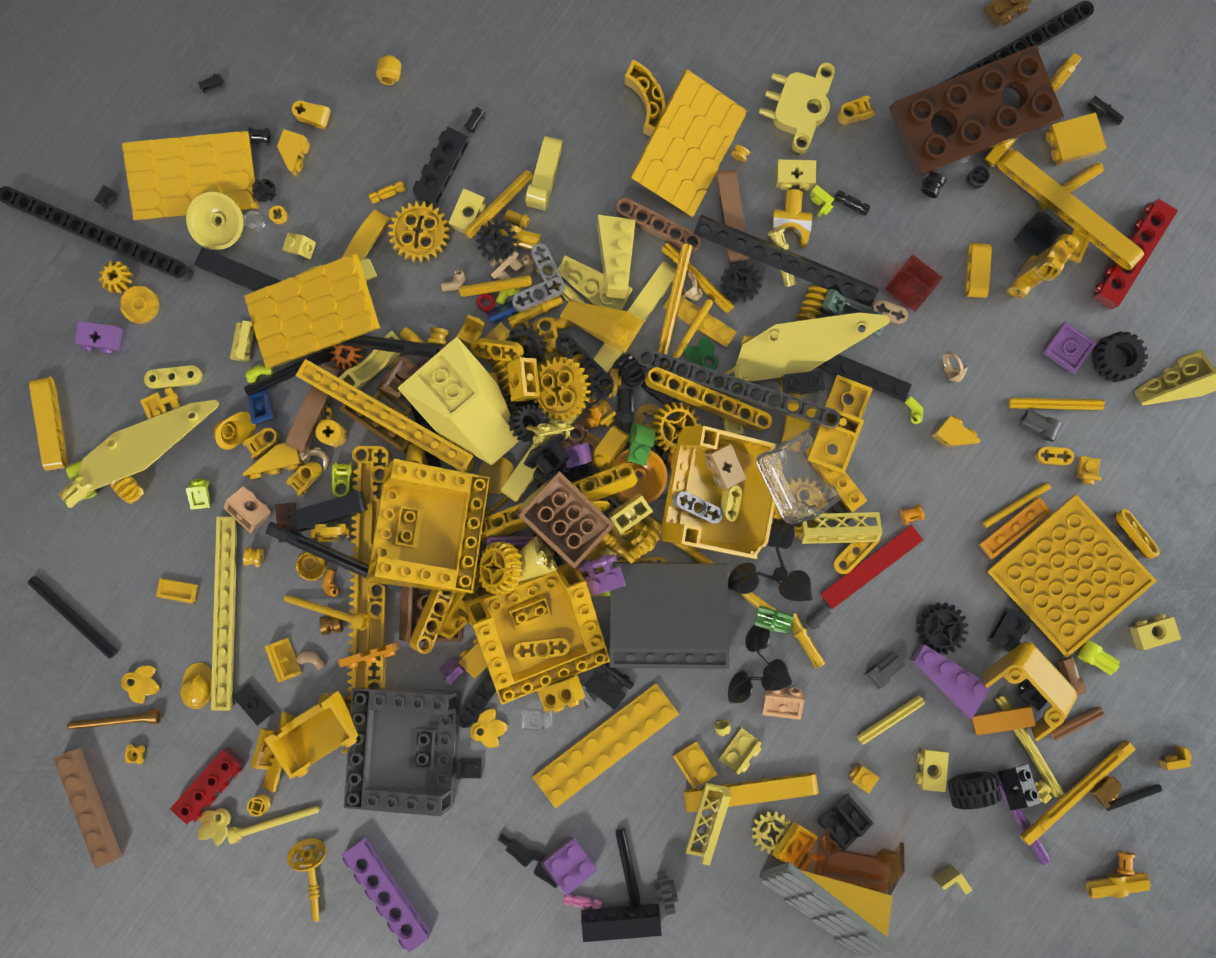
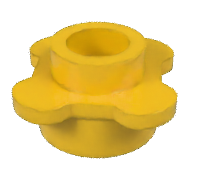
M127 745L125 762L128 764H142L144 762L143 752H145V747L143 745Z

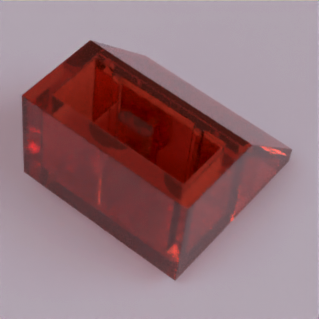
M912 254L885 290L915 312L943 277Z

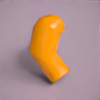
M326 569L322 587L328 596L336 597L339 594V589L333 581L336 571Z

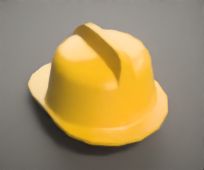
M238 412L227 419L220 420L215 425L213 437L220 448L230 450L251 437L256 430V424H252L250 413Z
M194 663L186 669L183 675L180 696L183 703L189 708L200 709L206 706L210 700L212 669L207 664Z

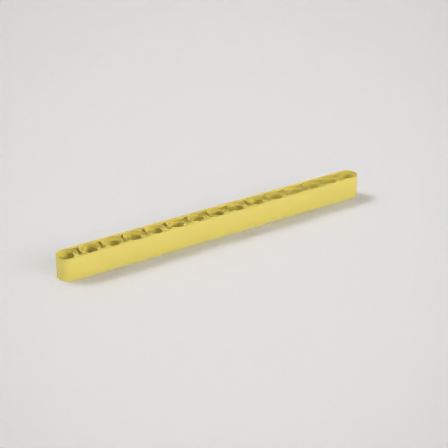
M663 261L628 312L646 321L674 282L676 269ZM604 343L594 360L609 374L611 368H613L623 353ZM589 368L586 373L593 376L597 373V370ZM589 395L587 398L590 400L593 395ZM575 414V418H569V420L564 421L572 426L580 414ZM551 419L548 424L554 423L555 419ZM533 443L500 491L516 503L534 480L533 474L538 466L531 469L523 463L529 452L537 448L538 444Z

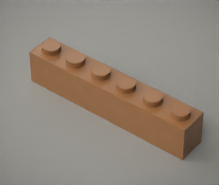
M81 747L53 758L95 869L122 856Z

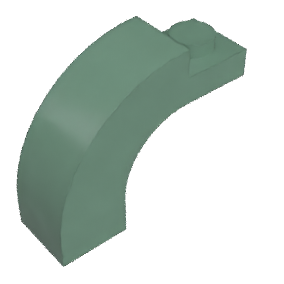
M829 289L822 304V307L826 309L825 313L830 317L841 310L844 314L869 313L881 315L877 311L868 310L849 302L833 289ZM859 325L858 331L864 332L865 326ZM884 327L872 333L871 335L880 337Z

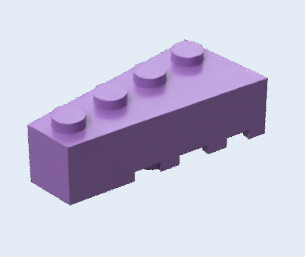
M919 643L909 659L965 717L972 720L992 686L987 688L983 680L924 644Z

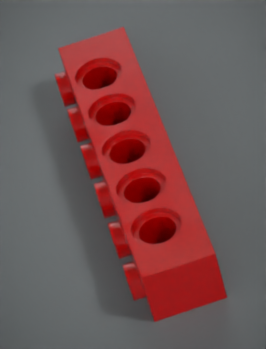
M1159 198L1146 205L1143 210L1145 214L1133 226L1135 228L1134 232L1127 236L1129 240L1142 249L1144 256L1131 270H1126V273L1122 271L1119 264L1114 262L1113 265L1106 269L1104 273L1106 277L1103 282L1100 281L1094 289L1096 293L1093 298L1110 309L1120 306L1178 212L1177 209ZM1151 218L1155 220L1156 225L1151 223ZM1141 234L1146 237V241L1142 240ZM1111 281L1116 283V289L1112 287Z

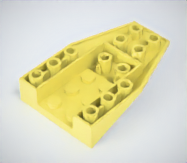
M458 337L454 338L398 387L399 391L440 436L490 465L497 462L519 442L517 440L518 436L514 437L512 435L515 433L514 430L510 431L509 429L512 427V425L508 424L512 420L509 419L511 414L497 382Z

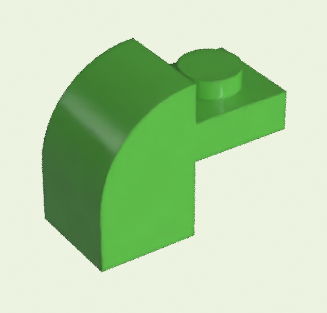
M632 423L627 442H630L626 461L646 466L650 449L654 446L655 430Z

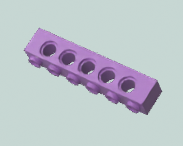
M364 837L348 848L342 854L344 864L348 868L351 867L355 873V880L364 886L366 896L369 900L374 901L379 915L385 917L389 930L392 933H396L400 946L403 949H407L410 953L429 939L430 931L367 839ZM359 859L366 860L367 867L360 866ZM370 875H375L378 878V883H372L369 878ZM381 892H387L390 898L383 899L381 897ZM392 908H398L401 915H394ZM404 924L410 925L411 928H412V931H410V932L405 931V930L403 929V925H404Z

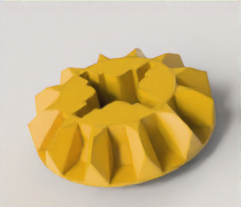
M654 404L640 406L635 412L634 423L643 425L646 420L643 413L648 416L660 415L657 411L659 407ZM649 422L643 425L655 429V425L653 426Z

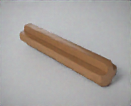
M1095 707L1050 732V736L1053 740L1058 741L1104 717L1105 714L1101 707Z

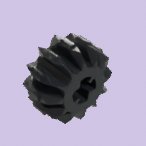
M624 355L616 361V368L619 369L618 372L626 385L632 388L644 380V371L633 355Z

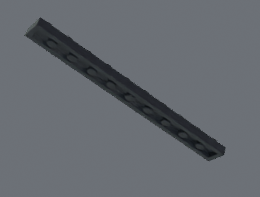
M702 214L693 233L827 290H836L842 296L868 307H871L879 291L878 287Z

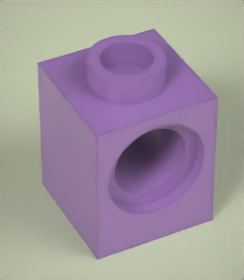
M588 442L564 448L571 456L566 462L567 468L592 461Z

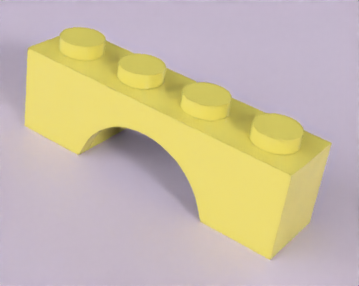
M393 331L384 337L400 340ZM373 350L365 360L355 367L348 369L339 379L361 391L402 353Z

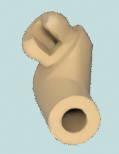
M302 651L296 658L299 664L312 663L318 671L326 665L314 651Z

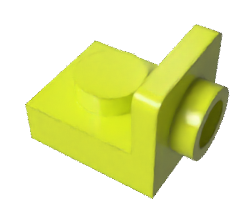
M816 185L811 191L810 196L815 204L823 206L817 214L818 217H821L823 214L827 215L834 206L831 204L834 198Z
M193 479L186 487L191 510L210 508L212 505L208 491L209 479Z

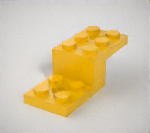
M836 375L825 407L834 409L839 413V425L832 430L820 426L816 427L818 431L806 461L844 475L863 426L864 420L862 416L873 388ZM850 395L853 400L852 404H845L843 396ZM828 415L825 418L829 424H833L837 420L833 415ZM829 444L837 447L836 454L828 453L827 446Z

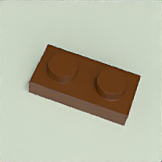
M296 503L275 504L277 524L299 533L295 531L290 515L291 511L296 510Z

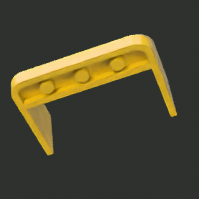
M1031 642L1021 643L982 673L984 684L987 688L1001 677H1004L1013 684H1018L1027 678L1052 705L1046 709L1044 716L1035 722L1036 726L1031 727L1037 742L1064 722L1077 699L1074 687Z

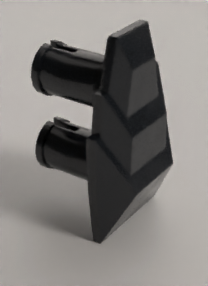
M559 433L548 441L541 443L537 448L529 452L523 464L531 469L538 466L546 477H550L556 471L547 460L550 454L553 453L560 464L566 463L571 457L561 446L565 436Z

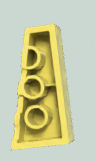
M605 215L597 216L596 228L598 231L606 297L626 299L636 220Z

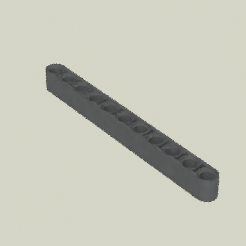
M642 349L637 355L638 362L645 369L660 368L661 362L669 361V367L664 370L726 396L832 430L839 425L840 415L834 409L651 349ZM645 355L652 356L648 363L642 362V358ZM687 367L688 371L686 374H678L679 368ZM705 373L706 378L704 380L698 381L696 379L697 374ZM721 378L725 382L721 387H717L714 385L715 380ZM737 384L743 386V390L740 393L732 391L733 387ZM757 390L762 393L758 399L751 397L753 391ZM778 397L780 399L779 404H770V398ZM790 403H797L799 408L796 411H790L788 405ZM809 409H815L818 414L816 417L811 418L807 416L806 412ZM828 415H833L837 420L835 423L829 424L825 418Z

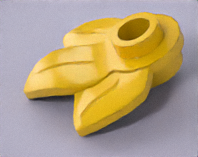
M140 666L135 672H128L121 678V687L128 691L129 698L133 702L143 704L145 695H153L160 691L159 685L152 679L156 671L155 667ZM133 679L134 685H128L127 680Z
M487 709L480 713L478 721L471 725L469 733L475 741H481L485 747L494 748L499 746L497 737L506 732L508 725L503 721L495 720V709ZM478 728H482L483 733L481 735H477L476 733Z

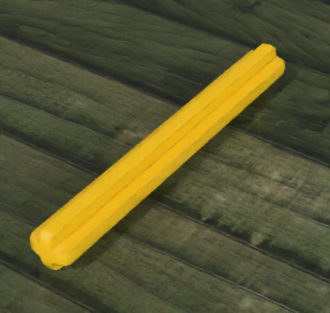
M525 170L464 230V234L472 239L482 229V225L485 226L487 221L493 219L533 179L534 176L531 171Z
M667 242L661 250L678 265L680 252ZM689 262L687 271L695 275L698 286L722 310L729 313L734 308V305Z
M1010 398L1008 401L1009 408L1103 410L1105 407V402L1102 399Z

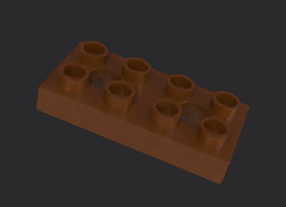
M1036 45L897 100L889 107L916 178L1056 123L1064 117ZM1003 88H1011L1018 93L1020 97L1019 108L1007 106L1003 102ZM934 116H941L947 119L951 127L948 137L934 133L931 127V120Z

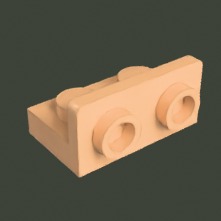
M796 687L783 688L777 691H767L764 689L765 696L762 715L801 720L805 701L803 690Z

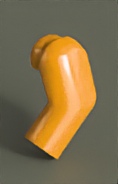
M596 399L590 400L589 403L595 402ZM599 406L595 409H590L592 412L591 416L586 420L588 428H596L599 425L602 417V411Z

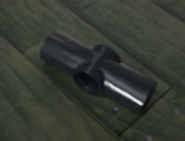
M617 389V428L629 435L631 425L634 423V389ZM623 413H628L631 416V420L628 423L620 420V416ZM626 442L625 447H630V442Z

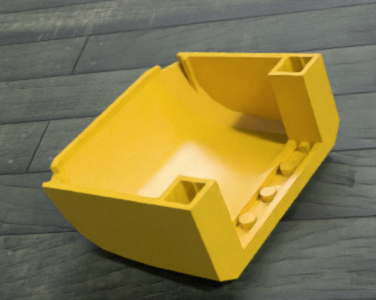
M684 426L678 436L661 525L663 527L661 529L662 541L757 559L758 553L762 547L765 548L769 541L782 471V461L779 459L777 452L778 444L707 426ZM722 444H731L746 477L745 480L736 484L742 490L737 519L731 522L721 520L717 524H711L674 507L672 504L673 494L677 491H686L720 508L724 489H720L714 483V475L706 465L704 454L712 449H717ZM682 497L679 498L681 503H689V501L683 500ZM699 502L694 505V511L698 513L701 510ZM707 511V512L705 513V514L711 515L712 518L715 517V515L713 514V512Z

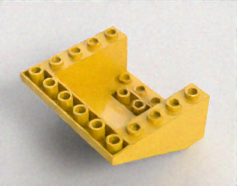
M393 459L385 467L366 581L386 585L473 593L490 477Z
M566 563L558 566V570L553 573L518 582L519 586H515L514 591L509 592V594L495 595L488 593L463 603L501 705L610 662L586 581L577 567L574 569ZM564 638L570 644L569 652L563 656L519 660L513 655V647L518 642ZM559 641V645L552 646V642H549L550 654L553 653L552 649H559L560 652H563L562 649L566 648L562 641ZM544 643L536 646V652L540 655L547 651ZM529 644L530 649H524L523 646H520L517 653L522 657L525 652H531L530 656H534L532 651L533 644Z

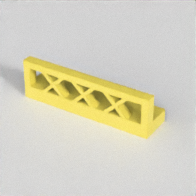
M879 512L802 514L801 516L803 527L802 544L879 542L882 535ZM875 518L876 526H868L864 521ZM847 519H853L858 524L855 527H850L844 522ZM807 520H814L819 525L816 528H808ZM834 520L838 525L830 527L826 524V521Z
M705 783L685 849L686 854L701 856L702 864L710 865L731 799L728 787ZM712 790L719 793L717 797L710 800L707 796L708 791ZM710 806L713 812L705 817L702 811ZM705 823L708 829L700 834L697 828ZM699 840L703 844L701 850L691 848L692 844Z

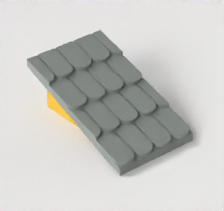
M790 862L760 872L761 882L765 886L783 896L785 902L812 918L814 924L835 936L837 942L859 956L895 951V943L888 938L893 896L799 870Z

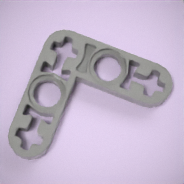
M538 243L534 245L531 251L532 259L543 282L514 295L512 305L519 312L547 302L564 292L565 285L548 248L544 244ZM537 249H539L540 251H544L543 258L545 261L542 263L540 255H535L537 253ZM546 265L553 268L552 274H544L542 271L543 267ZM553 283L560 285L559 291L552 289L549 291L550 295H547V290L553 287ZM541 290L544 296L542 299H535L533 292ZM527 294H530V299L533 303H530V300H527L524 302V306L522 307L520 304H516L518 302V298H521V300H525L528 298Z

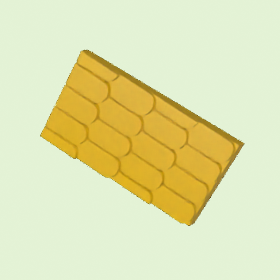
M685 69L630 177L693 217L718 171L721 161L734 140V136L744 120L747 110L688 69Z
M248 131L122 143L133 220L186 216L191 202L197 196L206 192L226 194L238 204L241 210L259 209L258 200L255 199L252 192L255 176Z
M358 254L345 256L244 296L266 369L380 329Z

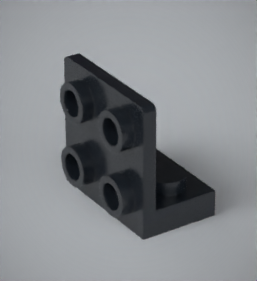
M1040 209L1017 234L1014 242L1031 256H1038L1051 247L1058 236L1070 234V232Z

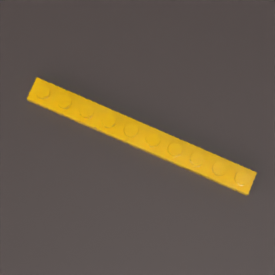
M306 359L295 375L461 472L466 471L474 457Z

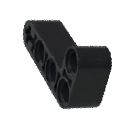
M561 334L556 338L555 342L558 353L567 359H573L577 354L582 355L583 360L576 363H580L579 368L585 369L582 373L583 375H588L586 371L589 368L597 370L595 375H588L589 377L586 379L587 382L591 383L587 388L591 393L586 394V397L595 395L597 400L593 403L583 402L588 409H595L613 392L614 380L571 336ZM568 342V348L565 346L561 347V343L565 344ZM603 381H607L611 386L608 389H602L600 384Z
M360 491L291 511L290 515L295 531L302 532L315 528L317 524H325L368 510L364 493Z

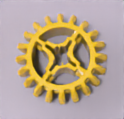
M671 402L670 406L664 404V410L662 408L657 410L660 415H653L656 422L650 423L655 425V440L659 439L656 445H663L662 449L664 451L670 448L669 453L675 452L677 444L672 442L682 431L686 420L688 426L702 425L701 423H696V420L700 417L693 416L695 410H689V405L683 407L682 402H678L677 405L675 402ZM673 412L680 413L673 421L666 419ZM673 425H676L680 431H675L676 429ZM663 426H665L667 429L666 437L664 435Z
M500 541L486 546V550L482 551L483 556L479 558L480 565H477L480 569L477 574L481 576L479 581L482 582V587L487 592L495 595L509 594V592L514 591L515 586H519L518 580L522 579L520 573L523 571L521 569L523 562L520 561L522 555L510 543Z

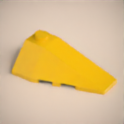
M569 301L560 315V318L624 354L645 322L628 311L576 301Z
M478 566L476 568L473 593L456 592L439 632V635L447 639H451L467 624L468 615L463 603L490 593L482 587V582L479 581L481 576L477 574L480 571Z

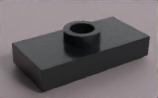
M249 683L233 696L257 726L274 713Z

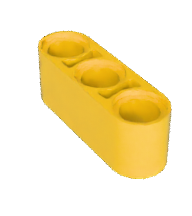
M970 243L967 261L966 297L987 298L992 254L991 244Z

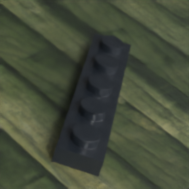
M840 354L818 366L822 370L873 388V391L903 403L906 401L912 386L908 382Z

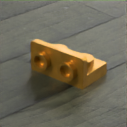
M995 0L985 6L983 10L996 28L1001 24L1003 26L1007 25L1013 20L1012 17L1015 15L1021 16L1027 12L1032 0Z

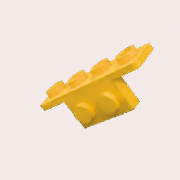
M283 711L278 728L295 718V716ZM260 728L250 767L267 770L263 787L270 792H276L282 766L264 740L275 730Z

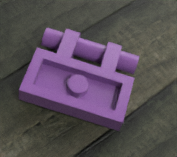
M606 554L601 556L600 559L594 561L587 560L584 564L578 565L580 573L587 571L589 574L584 579L590 597L626 585L620 566L612 567L611 563L617 561L615 554L609 556ZM603 566L605 571L597 573L595 568Z

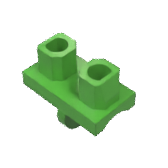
M759 606L755 625L769 629L772 632L776 631L789 635L794 615Z

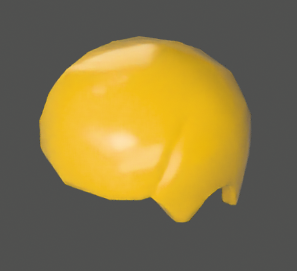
M306 551L301 553L296 560L297 573L307 581L319 579L326 570L324 559Z

